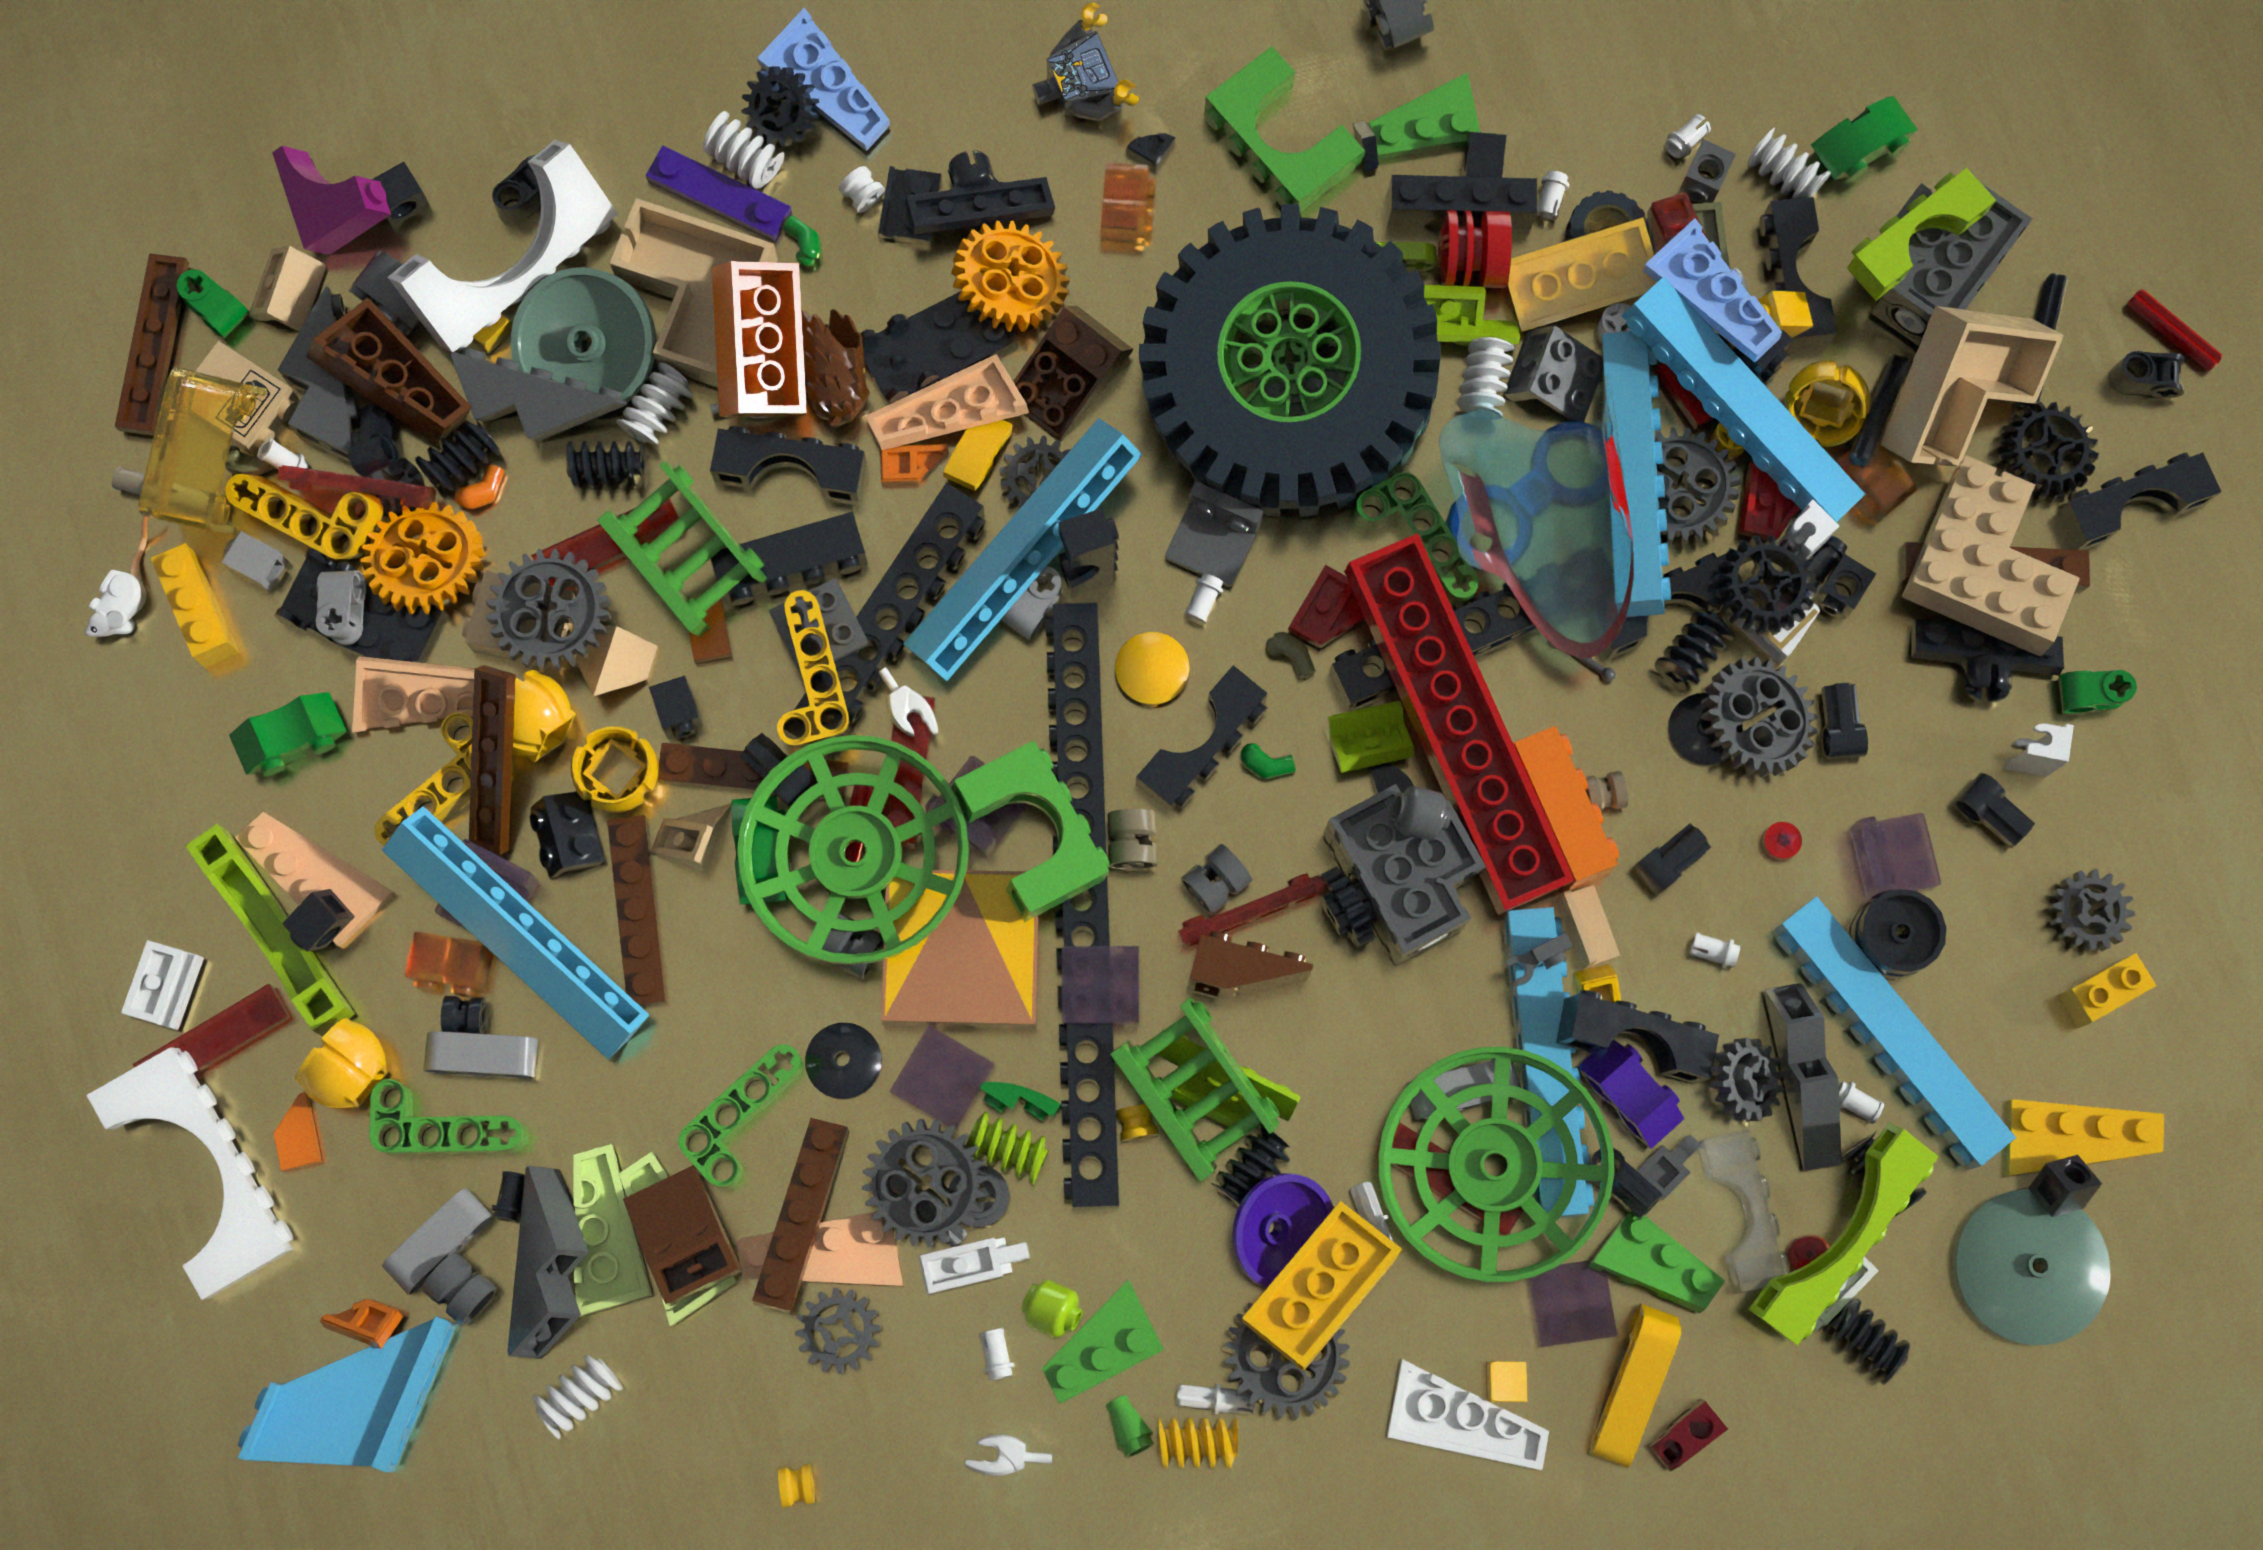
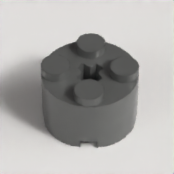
M1363 0V5L1369 19H1376L1380 28L1377 30V34L1384 50L1397 48L1434 31L1431 13L1425 16L1423 14L1425 11L1424 3H1427L1426 0Z
M379 250L352 283L348 291L361 301L369 298L401 333L408 336L420 320L387 278L403 264L386 252Z

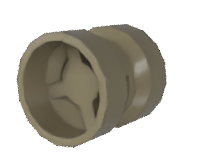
M1621 771L1609 772L1603 778H1597L1594 775L1586 777L1588 789L1585 791L1590 802H1595L1601 811L1606 807H1612L1616 810L1628 806L1627 787Z

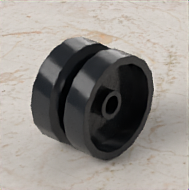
M1897 889L1883 893L1858 912L1851 925L1850 937L1884 978L1897 980L1921 971L1939 957L1945 946L1947 927L1942 912L1930 898L1918 891Z

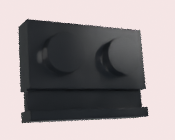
M893 166L889 167L878 229L879 239L891 238L898 242L931 246L933 232L913 235L905 200L907 195L940 191L941 173L907 168L906 170H899Z

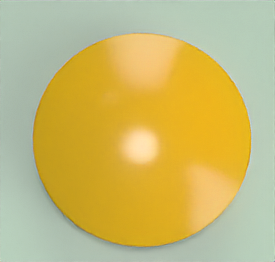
M1144 632L1130 638L1121 647L1115 662V674L1118 684L1124 693L1133 700L1152 707L1170 701L1183 690L1189 676V660L1184 648L1174 638L1160 632Z

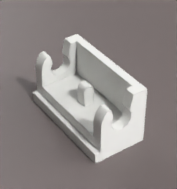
M1812 500L1787 528L1788 533L1776 545L1779 546L1784 539H1788L1789 545L1787 548L1793 551L1795 548L1801 547V553L1797 557L1800 561L1810 559L1837 530L1839 525Z
M2045 723L2036 725L2033 731L2046 733V735L2038 741L2022 738L2013 742L2015 747H2024L2026 750L2015 758H2008L2005 770L2047 777L2069 762L2074 725L2065 724L2062 727Z

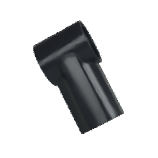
M374 403L362 408L358 443L349 447L348 457L353 469L362 477L394 465L399 461L398 448L392 439L394 416Z
M1835 683L1824 686L1821 691L1826 724L1822 733L1825 757L1833 759L1866 756L1868 751V735L1865 725L1860 723L1856 684Z
M763 733L753 738L740 755L763 778L788 757L780 747ZM802 765L782 780L774 792L791 807L799 796L816 784L817 779Z
M1979 773L1955 800V805L1967 818L1977 823L1982 822L2006 845L2013 848L2030 832L2035 823L2005 797L2006 792L1998 781L1985 773Z
M1689 823L1662 847L1659 848L1657 846L1632 869L1650 890L1658 896L1682 876L1681 872L1701 858L1711 846L1699 828Z
M1613 1148L1614 1164L1618 1172L1614 1174L1611 1195L1635 1217L1641 1220L1656 1205L1663 1194L1628 1164L1619 1150ZM1600 1149L1594 1153L1590 1165H1597L1601 1162ZM1592 1181L1594 1185L1600 1188L1601 1181Z

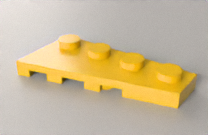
M2015 1099L2007 1101L2006 1126L2016 1139L2006 1146L2005 1177L2040 1172L2046 1163L2079 1155L2085 1164L2163 1152L2164 1114Z

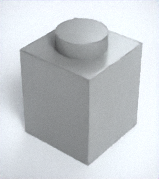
M240 531L237 538L230 540L223 552L224 559L221 563L232 574L270 593L289 561L280 551Z

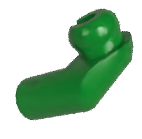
M791 215L786 220L783 230L798 240L800 250L796 253V260L801 265L810 267L815 263V259H818L821 255L819 234L796 216Z
M1255 743L1246 744L1241 750V761L1244 767L1261 779H1270L1296 772L1291 754L1272 759Z

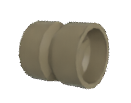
M1121 809L1109 812L1107 814L1108 836L1114 839L1112 843L1108 844L1109 867L1119 870H1140L1156 867L1157 844L1151 841V837L1156 835V812L1147 809Z

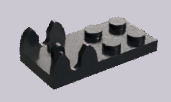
M961 291L908 318L904 314L893 315L887 322V327L879 333H875L874 330L870 329L860 333L862 336L865 367L886 405H890L995 354L998 356L1018 346L1019 340L1013 329L1011 332L1007 331L1005 322L1000 321L999 325L993 328V318L989 316L982 322L979 321L981 311L976 309L968 312L967 309L971 301H959L958 297Z
M307 549L304 555L306 559L281 608H278L274 614L279 622L361 657L423 662L446 615L445 610L441 611L432 604L429 614L424 613L422 606H417L415 612L409 614L406 604H404L400 610L396 611L391 601L384 605L379 595L372 593L365 579L366 596L363 608L362 635L353 644L340 645L332 637L325 636L319 632L316 627L317 579L321 572L352 571L357 569L345 562L337 564L315 549Z

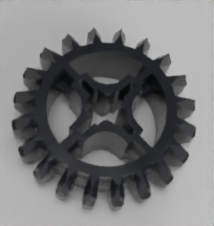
M2041 401L2036 403L2032 409L2029 406H2025L2019 411V415L2013 414L2008 420L2009 426H2004L2000 431V436L2004 439H2001L1996 447L2003 452L1998 456L1997 463L2008 465L2003 472L2005 471L2035 484L2033 491L2036 490L2038 500L2045 499L2048 493L2053 500L2059 499L2063 493L2066 496H2070L2076 491V487H2083L2087 483L2088 478L2086 476H2091L2094 473L2096 467L2092 463L2098 459L2099 453L2091 450L2098 444V439L2088 438L2087 436L2092 432L2093 426L2083 427L2080 424L2083 420V414L2077 415L2075 418L2070 416L2071 406H2066L2060 412L2057 402L2050 403L2046 409ZM2034 428L2033 443L2026 448H2022L2024 431ZM2043 446L2046 447V451L2049 449L2047 453L2041 449ZM2068 454H2072L2073 462L2070 472L2061 474L2062 459Z
M1757 535L1752 537L1750 544L1745 540H1741L1737 544V550L1730 548L1725 554L1727 560H1721L1717 566L1721 574L1716 575L1714 583L1721 586L1715 592V598L1726 599L1720 606V611L1726 612L1730 609L1733 611L1729 619L1730 623H1735L1740 618L1744 621L1742 625L1743 631L1747 632L1752 625H1755L1757 636L1763 635L1767 627L1772 635H1777L1780 632L1781 626L1786 631H1789L1794 627V621L1801 622L1806 617L1804 610H1810L1813 607L1814 603L1809 597L1817 593V587L1809 584L1815 580L1816 573L1805 572V569L1811 564V559L1800 561L1797 558L1801 553V547H1797L1791 552L1787 550L1789 545L1788 539H1784L1778 546L1775 545L1773 535H1769L1764 544ZM1753 561L1752 578H1748L1744 583L1738 584L1737 577L1740 566ZM1771 562L1779 565L1785 572L1776 570ZM1763 580L1764 585L1760 586L1758 583ZM1765 585H1771L1770 591H1768ZM1788 587H1793V597L1790 605L1782 610H1778L1779 593L1784 592ZM1745 599L1754 600L1759 605L1760 609L1755 608L1754 606L1749 604Z

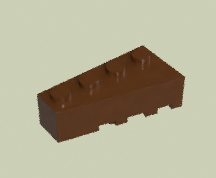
M366 298L311 341L306 358L436 445L439 444L441 438L445 439L451 434L453 429H457L463 424L472 408L369 298Z

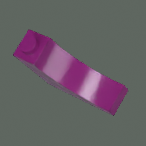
M281 146L272 152L304 250L330 255L391 215L386 200V192L381 182L353 176L343 182L331 184L317 171L308 152L286 146Z

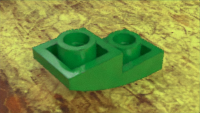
M983 1082L979 1088L980 1092L985 1095L982 1101L999 1113H1002L1005 1108L1013 1113L1020 1100L1026 1103L1023 1109L1040 1121H1043L1045 1116L1054 1120L1061 1109L1059 1102L1023 1086L1003 1082Z

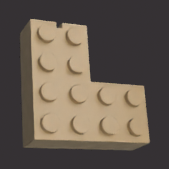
M636 198L624 226L627 235L621 234L610 261L614 275L620 277L628 284L674 299L653 350L657 365L660 362L666 363L685 377L718 387L711 267L731 261L777 263L778 258L773 243Z
M1935 306L1880 445L1912 463H1936L1937 465L1958 466L1965 456L1988 399L2036 404L2064 335L2029 318Z
M1965 455L1952 474L1902 597L2041 657L2055 642L2080 578L2010 548L2035 484L2005 471L2000 477L1994 475L1997 468Z

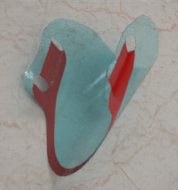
M1609 375L1605 376L1606 401L1603 418L1590 426L1570 431H1541L1503 418L1491 410L1481 409L1456 416L1443 427L1439 437L1442 463L1451 484L1458 510L1459 529L1457 544L1461 557L1470 566L1503 578L1541 634L1556 648L1579 658H1592L1601 654L1618 636L1627 616L1634 580L1633 536L1613 388ZM1453 462L1469 468L1476 476L1472 477L1460 472L1453 465ZM1481 534L1492 539L1490 549L1486 553L1470 547V539L1473 535Z

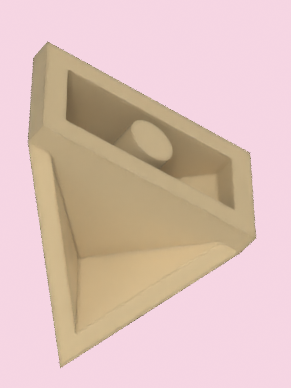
M604 626L608 631L607 634L596 633L594 636L600 646L597 648L588 644L585 647L589 656L587 659L577 653L575 661L592 695L597 696L639 682H648L659 647L618 626Z
M731 804L676 819L664 817L650 852L706 873L730 812Z

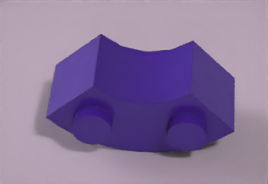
M1613 1039L1607 1048L1593 1052L1578 1066V1069L1602 1101H1607L1616 1109L1620 1116L1619 1120L1639 1140L1652 1149L1684 1120L1677 1106L1680 1100L1672 1089L1667 1085L1661 1087L1640 1064L1643 1061L1641 1055L1630 1044L1623 1046Z

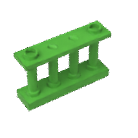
M664 461L659 466L669 477L665 483L627 516L622 514L619 517L607 510L597 521L689 632L701 637L711 628L704 617L708 615L706 611L748 574L761 583L767 577L760 570L764 566L762 560L752 549L749 548L746 552L691 488L690 485L695 481L680 464L675 468ZM680 490L692 504V507L650 544L646 541L642 545L634 535L638 531L637 526ZM703 518L716 534L674 571L669 569L665 572L657 563L661 559L660 554ZM727 546L739 563L700 597L688 600L681 592V589L684 587L683 582L722 548Z
M1190 996L1180 1005L1185 1016L1142 1046L1137 1044L1133 1046L1127 1040L1111 1053V1056L1199 1181H1202L1216 1169L1217 1165L1214 1162L1217 1159L1216 1154L1261 1123L1269 1134L1272 1133L1280 1124L1277 1120L1280 1114L1269 1097L1262 1098L1210 1025L1209 1022L1212 1021V1016L1201 1001L1195 1003ZM1195 1028L1208 1047L1164 1078L1160 1076L1155 1078L1147 1067L1150 1064L1149 1059ZM1215 1060H1218L1230 1079L1186 1110L1183 1108L1178 1110L1169 1098L1172 1096L1171 1091ZM1240 1091L1253 1111L1208 1142L1206 1140L1200 1142L1192 1131V1128L1195 1127L1194 1122Z

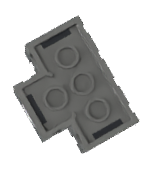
M1921 183L1897 214V217L1899 219L1903 218L1909 213L1907 207L1922 194L1928 198L1933 194L1932 190ZM1984 184L1982 185L1996 199L1986 215L1959 236L1938 228L1924 229L1913 234L1909 240V255L1913 267L1901 282L1883 295L1871 312L1918 346L1921 344L1935 306L1966 310L2033 219Z
M1397 784L1330 818L1323 832L1328 844H1331L1336 852L1335 856L1346 876L1351 880L1355 878L1369 899L1374 910L1372 912L1374 918L1371 921L1383 943L1387 944L1395 965L1404 962L1464 929L1471 916L1465 906L1463 907L1460 903L1456 889L1476 881L1486 867L1449 800L1446 801V805L1451 809L1450 824L1445 831L1441 830L1439 835L1433 840L1420 839L1399 833L1396 823L1391 821L1392 803L1396 795L1401 793Z

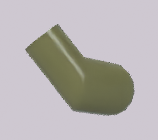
M228 446L221 453L224 467L234 474L259 476L275 468L269 463L260 460L257 456L252 457L240 452L237 446Z
M1286 632L1274 633V637L1268 638L1266 648L1269 654L1272 656L1284 654L1290 657L1298 678H1304L1316 672L1308 649L1303 641Z

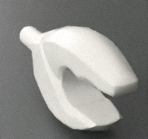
M886 667L880 670L878 673L891 691V694L886 698L889 715L896 727L910 737L915 736L910 723L907 721V716L912 712H916L921 716L922 722L927 725L929 731L936 735L938 733L937 722L927 701L906 685L899 688Z
M994 1434L979 1439L976 1444L995 1447L999 1454L996 1461L965 1460L964 1462L968 1469L989 1476H1004L1024 1469L1025 1462L1052 1464L1053 1454L1026 1452V1444L1021 1440L1009 1435Z

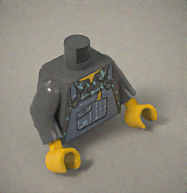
M1095 3L1086 4L1081 11L1082 20H1078L1051 51L1050 56L1047 58V74L1049 78L1032 84V89L1039 105L1058 99L1066 116L1075 115L1078 118L1101 121L1123 107V103L1129 106H1135L1138 103L1139 96L1133 93L1127 95L1130 89L1136 87V84L1126 79L1118 81L1098 32H1092L1093 26L1102 27L1107 22L1105 14H1099L1093 20V13L1100 5Z

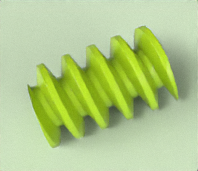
M985 1111L977 1119L965 1145L967 1148L975 1145L979 1146V1149L973 1155L974 1160L980 1159L984 1153H987L986 1164L988 1166H993L998 1159H1001L1002 1172L1006 1173L1015 1165V1177L1020 1179L1029 1171V1183L1034 1185L1049 1152V1149H1045L1046 1137L1041 1136L1033 1144L1031 1143V1130L1027 1129L1019 1138L1017 1137V1124L1013 1123L1006 1131H1003V1118L999 1117L992 1125H989V1112Z

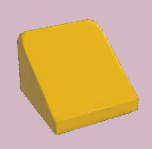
M501 314L497 322L491 326L483 327L473 335V341L490 354L511 333L512 323Z
M1607 964L1574 972L1578 993L1581 990H1589L1602 994V1000L1612 1003L1621 1001L1618 976L1611 965Z
M1487 1362L1488 1402H1527L1526 1362Z

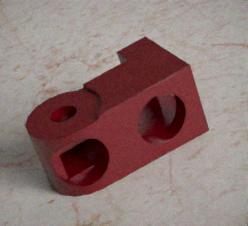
M1701 1398L1690 1407L1689 1411L1676 1420L1673 1426L1659 1435L1649 1447L1668 1471L1671 1472L1717 1439L1728 1428L1708 1403Z

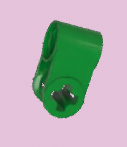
M191 269L182 273L178 278L177 290L186 305L222 339H225L249 315V310L233 294L220 287L204 272ZM197 289L202 292L198 294L194 290Z
M2084 670L2058 675L2062 713L2064 714L2117 709L2132 699L2137 691L2135 678L2125 670L2095 672ZM2112 684L2114 689H2120L2121 694L2117 696V692L2110 690L2109 686Z

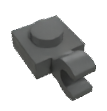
M1564 933L1523 955L1512 956L1505 962L1504 966L1509 968L1512 965H1520L1523 968V977L1513 982L1515 986H1522L1532 978L1534 968L1544 964L1546 970L1567 960L1564 953L1568 952L1573 945L1568 935Z
M1689 1134L1671 1152L1664 1145H1661L1636 1171L1663 1194L1660 1199L1664 1200L1691 1173L1683 1163L1701 1144Z

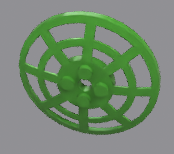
M848 735L831 737L809 744L789 755L769 772L757 787L746 807L740 826L737 852L739 873L745 894L757 916L774 935L789 947L811 958L829 963L856 965L874 963L897 956L916 946L936 930L951 911L961 892L967 872L969 842L967 825L961 805L949 783L931 763L917 752L897 742L874 736ZM855 749L877 751L886 754L879 776L866 773H849L832 777L824 759V755L833 752ZM901 760L911 764L928 777L940 791L946 803L925 813L923 807L914 796L894 782ZM809 762L818 783L799 796L785 816L765 808L764 805L769 796L782 780L798 767ZM860 785L874 787L867 807H845L837 788ZM889 793L903 802L913 813L915 819L894 828L892 823L881 814ZM824 795L831 813L824 817L816 828L798 822L799 816L807 806L818 797ZM950 818H953L956 827L958 844L957 865L953 881L932 874L936 854L935 837L932 828ZM757 821L779 830L775 848L778 877L758 884L755 881L752 865L753 835ZM922 833L924 843L922 869L901 862V842ZM790 836L810 843V864L790 872L787 853ZM854 842L862 843L866 847L864 858L858 862H850L845 857L846 848ZM895 877L915 884L907 897L896 907L888 911L881 891ZM818 879L824 887L831 891L823 911L820 912L810 905L799 893L796 886ZM926 888L947 895L941 907L928 923L912 936L900 941L893 921L908 912L921 898ZM785 891L788 898L799 911L809 919L817 922L808 942L806 943L796 938L785 929L768 910L763 898ZM846 898H867L874 915L873 918L864 920H842L837 918ZM879 928L886 948L875 952L858 954L836 953L822 949L831 929L860 932Z
M1479 1047L1460 1051L1435 1062L1418 1074L1402 1091L1390 1110L1382 1131L1378 1153L1379 1179L1383 1197L1394 1223L1406 1240L1423 1257L1440 1268L1463 1278L1483 1282H1514L1533 1278L1556 1268L1572 1257L1589 1240L1602 1220L1611 1197L1614 1179V1150L1609 1129L1599 1106L1586 1088L1567 1070L1551 1060L1526 1050L1509 1047ZM1482 1060H1495L1494 1084L1469 1087L1448 1098L1434 1081L1435 1078L1444 1072L1460 1065ZM1511 1061L1523 1063L1545 1072L1561 1082L1569 1092L1551 1106L1533 1092L1518 1086L1509 1085ZM1422 1090L1436 1109L1422 1127L1416 1143V1149L1392 1148L1394 1135L1403 1113L1412 1099ZM1493 1096L1491 1118L1479 1120L1473 1124H1470L1456 1108L1475 1098ZM1508 1097L1531 1105L1543 1115L1525 1129L1518 1123L1507 1119ZM1579 1103L1588 1113L1597 1133L1602 1165L1578 1164L1574 1139L1562 1118ZM1443 1118H1445L1459 1134L1451 1148L1450 1154L1427 1152L1433 1132ZM1552 1127L1557 1131L1563 1144L1566 1163L1543 1162L1542 1154L1536 1141ZM1492 1154L1503 1156L1507 1162V1170L1500 1176H1492L1484 1168L1486 1158ZM1391 1164L1414 1166L1417 1188L1429 1212L1412 1226L1404 1217L1395 1197L1391 1179ZM1426 1167L1448 1169L1455 1190L1439 1204L1434 1199L1429 1188ZM1541 1177L1565 1179L1557 1202L1547 1213L1532 1196L1538 1188ZM1576 1181H1601L1599 1194L1592 1213L1580 1232L1571 1240L1557 1225L1556 1221L1562 1216L1569 1205L1576 1187ZM1465 1202L1485 1211L1483 1234L1462 1227L1453 1221L1449 1215ZM1521 1206L1535 1222L1532 1227L1521 1232L1499 1235L1500 1212L1510 1211ZM1440 1224L1445 1230L1459 1239L1482 1246L1481 1269L1467 1267L1446 1258L1432 1249L1422 1238ZM1544 1233L1559 1250L1551 1257L1531 1266L1514 1270L1496 1271L1498 1247L1523 1244Z

